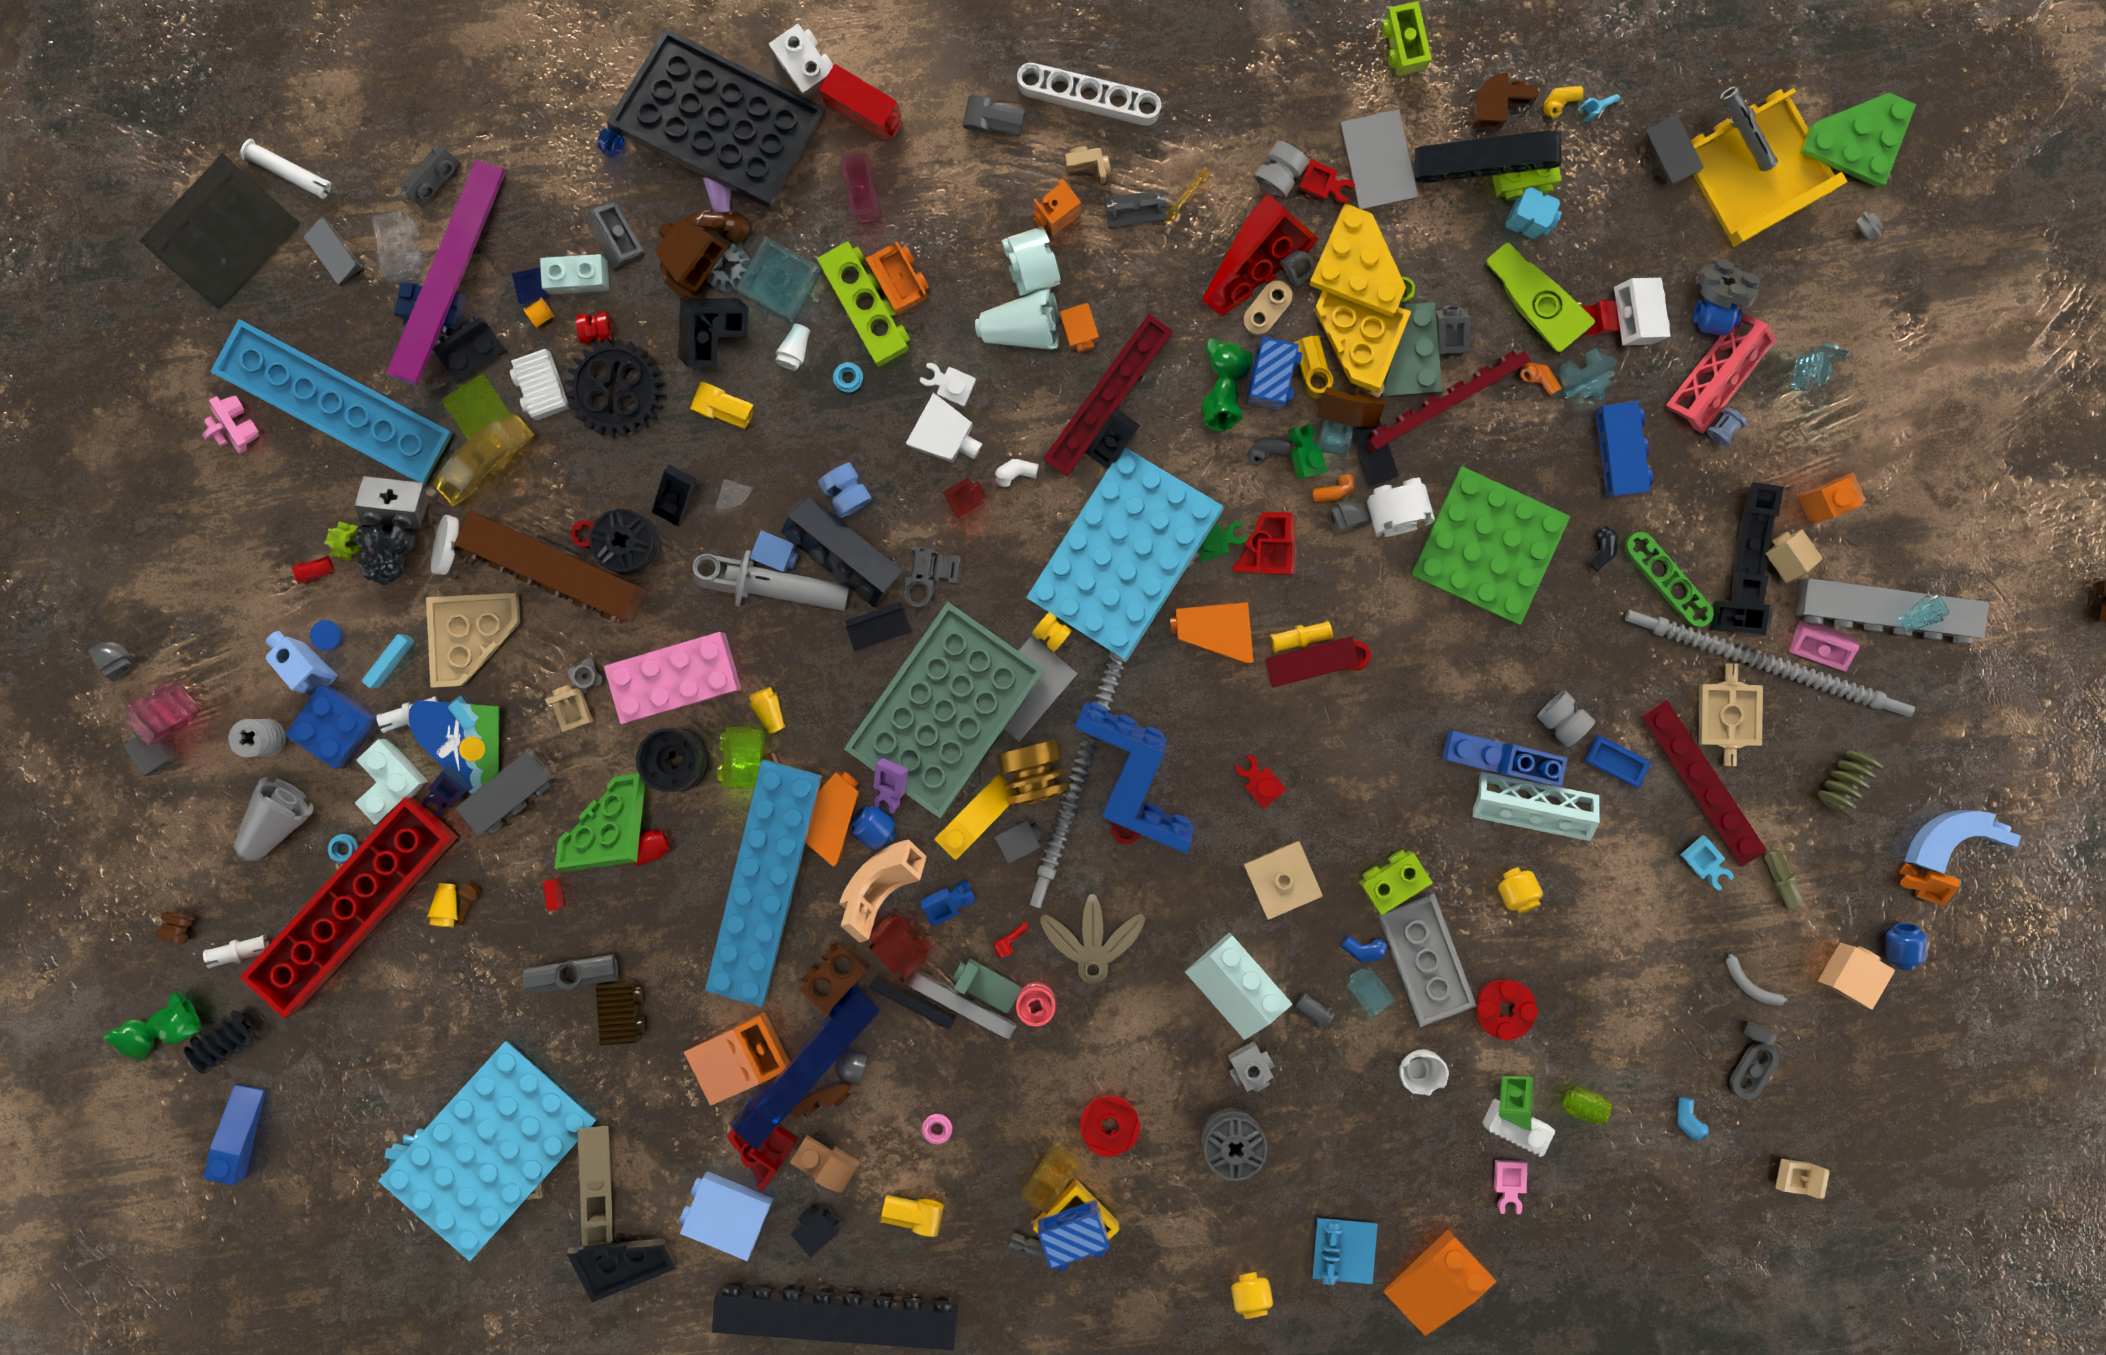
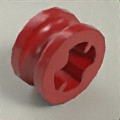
M586 520L576 522L570 532L572 541L580 547L590 548V537L586 539V542H581L583 538L578 537V532L584 531L585 526H589L588 531H591L594 523Z

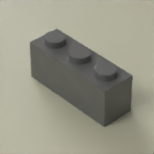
M532 749L527 750L455 809L478 836L485 832L492 835L504 825L501 819L509 813L514 817L528 806L525 802L527 798L532 794L539 797L551 787L548 782L554 775Z

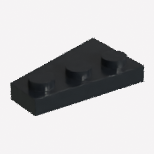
M664 1238L571 1247L567 1249V1256L592 1303L676 1269L677 1263Z

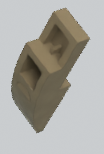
M608 1126L577 1128L582 1246L613 1243Z

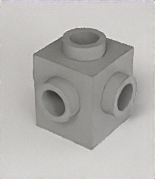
M1254 1041L1228 1055L1234 1067L1229 1072L1237 1087L1244 1085L1247 1092L1252 1089L1254 1092H1258L1270 1085L1269 1080L1274 1078L1270 1069L1275 1066L1267 1051L1260 1053ZM1256 1066L1254 1071H1248L1250 1067Z

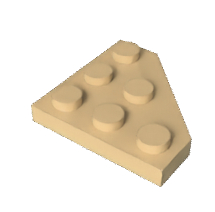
M519 593L426 597L430 687L464 686L520 624Z

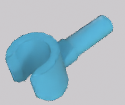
M1618 94L1599 101L1595 98H1589L1578 108V111L1585 109L1589 115L1583 120L1589 122L1604 107L1618 102L1620 97Z

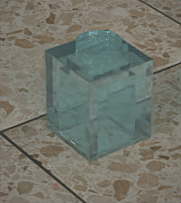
M1361 968L1349 977L1351 982L1346 985L1370 1018H1373L1396 1001L1371 968L1368 970Z

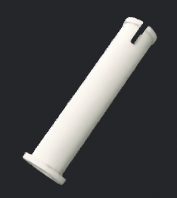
M247 139L241 147L239 153L240 160H248L319 196L321 199L327 197L324 190L328 193L330 192L332 185L330 181L256 145L253 139Z

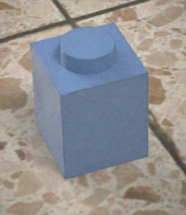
M761 530L749 558L787 573L788 568L793 570L797 563L799 553L796 552L798 546Z

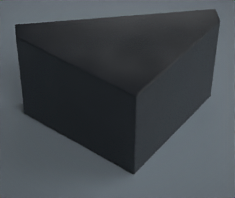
M1715 600L1711 630L1751 637L1769 636L1773 605Z

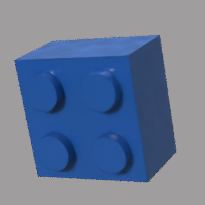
M319 685L285 736L332 768L344 769L350 764L377 724V716L331 685Z

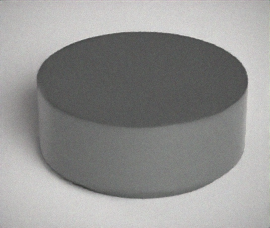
M1747 1022L1744 1030L1747 1037L1768 1045L1774 1044L1777 1036L1775 1031L1752 1022Z

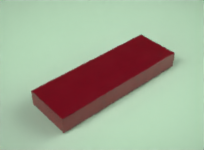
M1354 636L1265 659L1272 688L1361 665Z

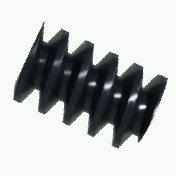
M233 1010L231 1012L233 1021L226 1016L221 1018L223 1028L214 1023L210 1027L212 1034L207 1030H203L200 1033L202 1041L197 1037H192L190 1039L192 1048L184 1047L186 1058L198 1072L203 1074L210 1072L212 1067L221 1065L223 1060L230 1059L233 1054L242 1051L243 1047H248L252 1044L253 1039H255V1032L249 1021L239 1011Z

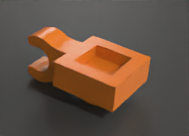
M1905 863L1900 870V874L1905 875L1900 885L1908 889H1915L1916 897L1941 906H1945L1959 889V879L1931 869L1925 875L1916 866Z

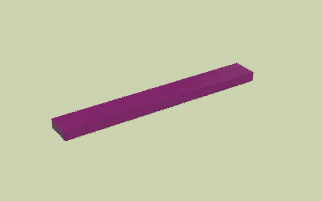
M475 159L386 372L389 377L418 386L506 174L504 168Z

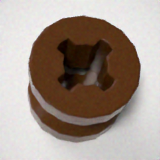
M162 912L161 920L163 923L161 928L157 929L156 937L168 942L186 943L188 939L186 931L192 925L193 918L174 912Z

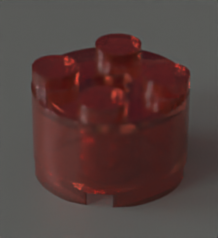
M896 913L892 917L887 914L872 928L869 940L864 942L866 944L870 940L873 942L869 948L894 974H897L899 971L901 972L897 978L903 983L929 958L926 954L930 949L919 937L911 938L906 933L910 927Z

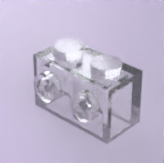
M402 211L372 216L383 276L393 283L423 277L421 268L425 267V260L422 251L417 248L416 238H419V230L416 221L412 220Z

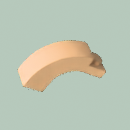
M909 839L892 844L872 856L855 873L841 896L839 904L846 909L841 927L859 943L868 941L877 911L882 902L897 888L920 881L927 856Z

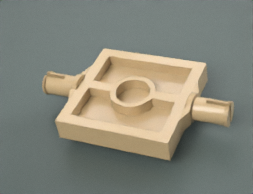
M1725 664V682L1699 684L1698 744L1716 745L1724 748V766H1737V748L1747 745L1762 746L1763 685H1747L1738 682L1739 664Z

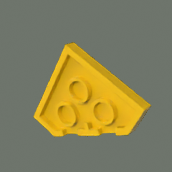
M1344 203L1310 280V286L1394 318L1405 293L1406 286L1373 214Z
M1322 290L1315 313L1350 383L1379 393L1411 311L1398 307L1393 318Z

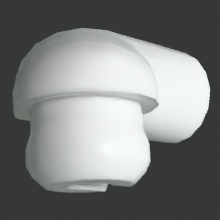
M1012 459L998 467L995 472L997 476L995 482L1000 487H1008L1011 480L1018 475L1035 479L1039 464Z

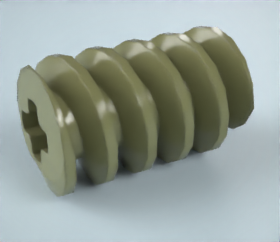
M1857 750L1845 752L1844 756L1848 761H1839L1838 767L1841 771H1833L1831 773L1832 778L1836 782L1826 781L1825 787L1829 792L1819 791L1818 793L1823 803L1847 817L1850 816L1845 811L1846 807L1851 809L1857 808L1851 799L1853 797L1863 799V795L1858 791L1859 787L1870 788L1865 778H1877L1871 769L1873 767L1883 769L1884 767L1871 756Z

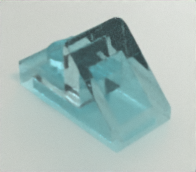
M1322 419L1316 440L1318 448L1337 455H1347L1351 445L1353 426Z

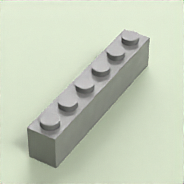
M1807 578L1801 579L1798 582L1794 616L1804 617V622L1823 624V619L1832 620L1836 627L1853 628V623L1864 625L1863 630L1883 632V627L1894 629L1893 634L1912 636L1913 631L1924 633L1923 638L1942 640L1943 635L1952 636L1953 642L1972 644L1973 639L1985 637L1989 602Z

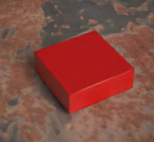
M560 877L543 881L546 909L552 911L565 907Z

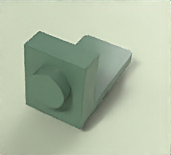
M971 958L966 965L960 963L952 979L957 981L954 986L955 990L962 994H965L967 991L1004 1013L1010 1011L1021 991V986Z

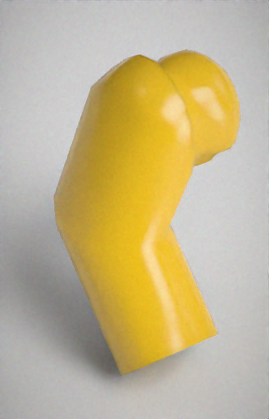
M1572 86L1553 89L1543 105L1545 115L1556 118L1561 115V111L1567 102L1582 101L1583 87Z

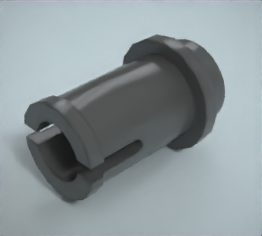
M1304 993L1295 1006L1296 1010L1316 1022V1027L1318 1028L1321 1026L1326 1029L1335 1016L1331 1011V1007H1324L1308 996L1307 993Z

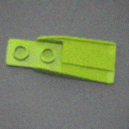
M1505 243L1487 259V265L1504 282V290L1519 313L1557 352H1562L1594 325L1595 320L1570 295L1534 264L1527 262L1510 243Z

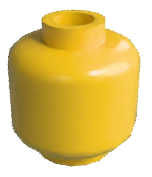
M1517 867L1503 874L1505 880L1498 885V890L1510 911H1517L1520 915L1541 905L1539 900L1543 897V891L1532 871L1526 870L1521 872L1520 868Z
M1256 1272L1239 1275L1240 1282H1236L1231 1286L1236 1313L1244 1315V1319L1268 1315L1267 1310L1273 1306L1268 1279L1258 1278Z

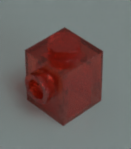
M969 477L942 492L959 521L985 507L982 500L987 497L978 481L972 484Z

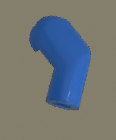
M1350 935L1344 939L1340 946L1362 963L1380 961L1385 957L1387 950L1386 943L1381 939H1375L1371 944L1361 945Z

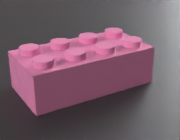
M717 632L604 666L620 724L633 723L742 690L727 637L723 632Z

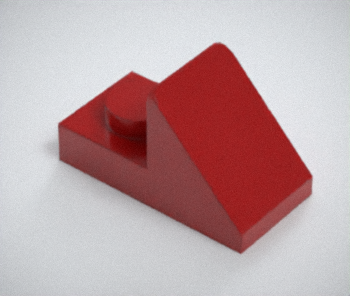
M1600 300L1594 305L1581 306L1595 320V323L1579 338L1621 333L1616 301Z

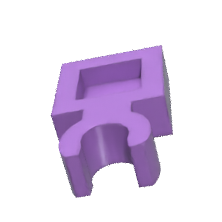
M884 758L876 763L873 788L879 790L880 794L875 798V806L879 808L886 801L889 804V813L891 814L900 806V798L905 794L908 769Z

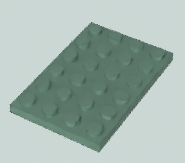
M947 601L847 743L844 750L873 771H875L876 763L882 758L908 769L905 794L942 819L1046 670Z

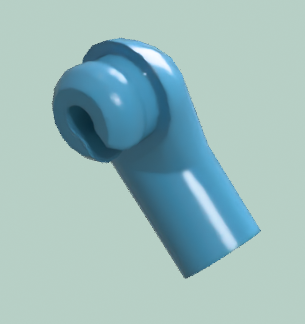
M1679 1097L1678 1126L1693 1140L1706 1138L1709 1133L1708 1126L1705 1123L1702 1124L1693 1116L1694 1099Z

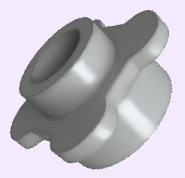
M1866 211L1861 213L1862 217L1855 222L1863 235L1868 240L1875 236L1877 238L1881 237L1882 234L1879 230L1883 228V225L1874 213L1868 215Z
M585 659L583 664L576 667L572 666L568 669V677L571 678L576 686L575 689L581 688L583 694L590 687L600 686L603 682V677L597 673L595 661L592 659ZM586 673L588 675V678L584 679L583 674Z

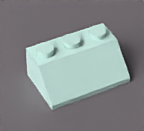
M1230 932L1185 971L1244 1040L1271 1024L1292 1005L1291 1001Z

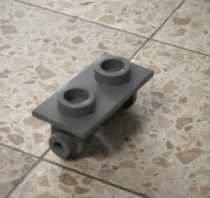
M440 144L436 149L433 147L421 162L425 169L421 172L416 168L402 182L404 186L400 189L422 208L461 164Z
M1164 190L1104 198L1108 228L1167 220V202Z

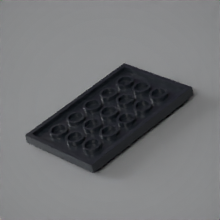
M665 28L608 119L607 127L770 209L823 119L826 108Z

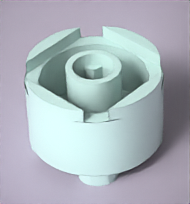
M1042 226L1001 240L1005 255L1009 257L1011 264L1008 266L1013 282L1016 283L1020 297L1060 285L1059 281L1061 280L1056 259L1049 245L1046 244L1049 243V239Z

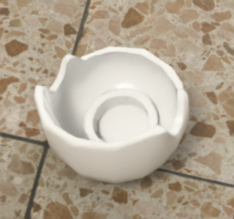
M1426 1049L1413 1051L1402 1060L1399 1066V1076L1402 1084L1413 1094L1430 1096L1433 1091L1438 1088L1443 1089L1447 1084L1449 1077L1446 1063L1435 1052Z

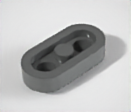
M1761 1042L1750 1045L1730 1078V1087L1733 1093L1746 1100L1758 1097L1778 1066L1779 1055L1777 1050L1773 1046ZM1759 1052L1764 1053V1059L1761 1062L1756 1060ZM1743 1078H1748V1086L1742 1088L1741 1080Z

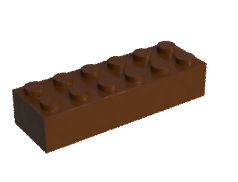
M471 511L468 512L454 545L463 548L462 555L484 563L488 559L490 560L489 567L510 575L517 572L516 579L529 585L541 587L544 584L546 585L545 592L568 600L569 596L573 597L572 604L593 612L599 609L601 610V617L614 623L623 624L624 620L633 622L647 592V589Z

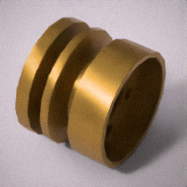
M1057 739L996 754L1001 774L1015 773L1016 775L1015 780L1004 785L1005 790L1017 787L1020 790V793L1007 797L1009 804H1033L1055 798L1063 791L1070 789L1068 781L1057 784L1054 782V778L1066 775V771L1064 769L1051 770L1050 764L1062 758Z

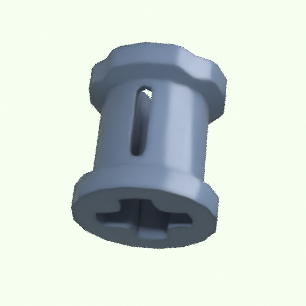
M1727 407L1723 410L1722 418L1714 427H1710L1707 430V434L1717 444L1729 447L1732 443V437L1740 428L1745 427L1748 422L1738 411Z

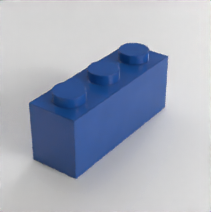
M1639 401L1599 407L1595 411L1607 498L1637 495L1651 491L1650 486L1653 485V473L1651 468H1647L1646 456L1649 455V443L1647 438H1643L1642 426L1645 425L1644 410L1639 408Z

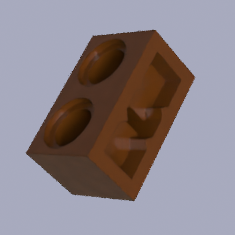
M844 942L839 948L833 944L821 957L825 963L818 970L812 967L801 979L805 984L800 991L825 1014L835 1006L870 967ZM843 957L849 960L851 964L849 972L842 973L836 969L835 961L837 958ZM817 980H825L829 983L830 992L828 994L821 995L815 990V982Z

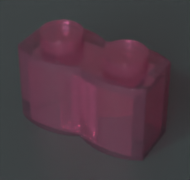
M860 153L844 156L841 170L848 188V205L855 221L860 224L879 220L881 212L880 202L874 188V172L867 155Z
M173 683L169 686L162 684L151 693L150 697L145 699L138 697L127 706L128 712L123 720L147 746H151L194 721L201 708L178 683Z

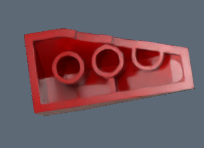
M1267 193L1246 218L1202 300L1221 316L1225 315L1252 295L1253 289L1263 282L1269 284L1276 279L1275 274L1283 269L1280 263L1283 258L1298 250L1308 253L1319 238Z

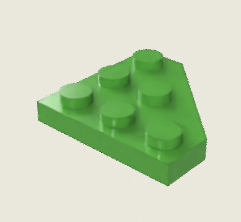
M1889 92L1819 120L1810 125L1800 153L1875 187L1882 188L1887 183L1916 104Z
M639 773L615 776L606 785L609 789L599 801L594 799L578 817L581 821L570 833L566 831L559 838L554 869L560 872H569L637 862L645 782L641 779Z

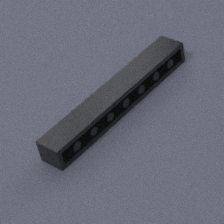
M725 1285L723 1289H718L714 1296L712 1333L953 1351L955 1349L958 1306H952V1303L949 1301L939 1300L935 1301L934 1304H923L920 1299L907 1298L904 1299V1302H896L887 1296H876L874 1300L862 1299V1296L858 1294H845L842 1298L831 1297L832 1294L828 1292H814L813 1295H801V1291L794 1289L784 1290L783 1293L771 1292L770 1288L757 1287L753 1291L741 1290V1287L737 1285Z

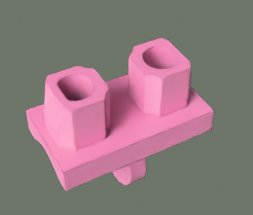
M235 395L221 401L217 396L210 399V409L219 423L216 424L212 417L204 420L208 427L202 433L205 441L216 440L220 447L228 443L224 437L226 433L238 454L247 451L246 444L259 436V432L251 419L238 426L234 424L232 418L244 413V408L237 396Z

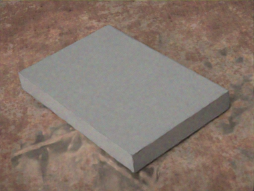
M1399 109L1340 122L1339 126L1350 176L1355 184L1353 189L1357 208L1368 210L1418 198Z
M1033 635L1019 649V652L1045 669L1046 672L1005 729L1019 742L1078 674Z

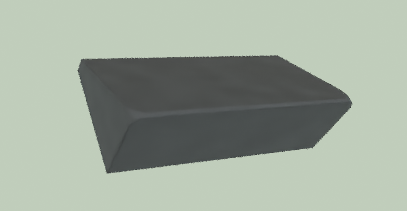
M616 201L589 211L585 221L613 270L644 255V250Z
M324 216L318 219L303 236L339 286L364 269L331 222Z

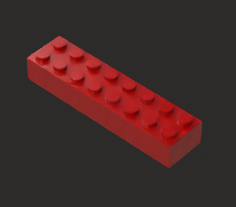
M415 796L403 798L239 978L283 1019L295 1015L452 845L458 836L426 806L424 807Z

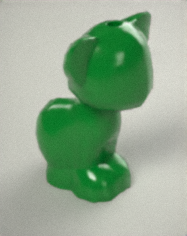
M1211 338L1207 342L1206 353L1210 359L1211 369L1219 378L1211 392L1203 398L1201 412L1204 417L1205 426L1215 431L1224 432L1231 429L1242 419L1243 414L1237 405L1238 389L1235 380L1247 374L1252 364V354L1247 350H1243L1242 347L1234 342L1221 343Z
M176 991L170 995L167 1007L153 1014L147 1022L136 1018L126 1020L119 1028L106 1033L103 1036V1040L113 1046L120 1055L138 1062L148 1057L149 1052L154 1047L155 1038L160 1039L165 1044H178L200 1032L201 1022L191 1002Z

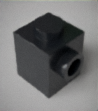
M822 1204L815 1210L809 1207L798 1217L800 1223L794 1227L791 1236L811 1258L838 1234L841 1228L838 1224L840 1219L831 1208L825 1209Z

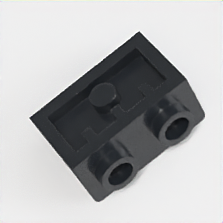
M482 317L469 318L461 324L460 327L462 329L453 335L446 334L440 337L432 350V353L439 358L453 381L457 384L507 352L489 322Z

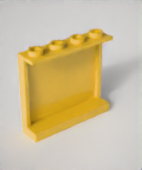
M1794 88L1786 93H1783L1782 89L1774 92L1765 98L1767 103L1759 108L1756 104L1749 106L1753 108L1755 112L1754 119L1775 157L1778 159L1777 165L1768 171H1760L1738 128L1732 126L1730 119H1726L1713 128L1715 133L1707 137L1702 133L1691 139L1704 166L1701 169L1702 171L1693 176L1733 247L1821 199L1848 182L1842 172L1835 175L1830 166L1800 153L1808 127L1790 97L1796 92Z

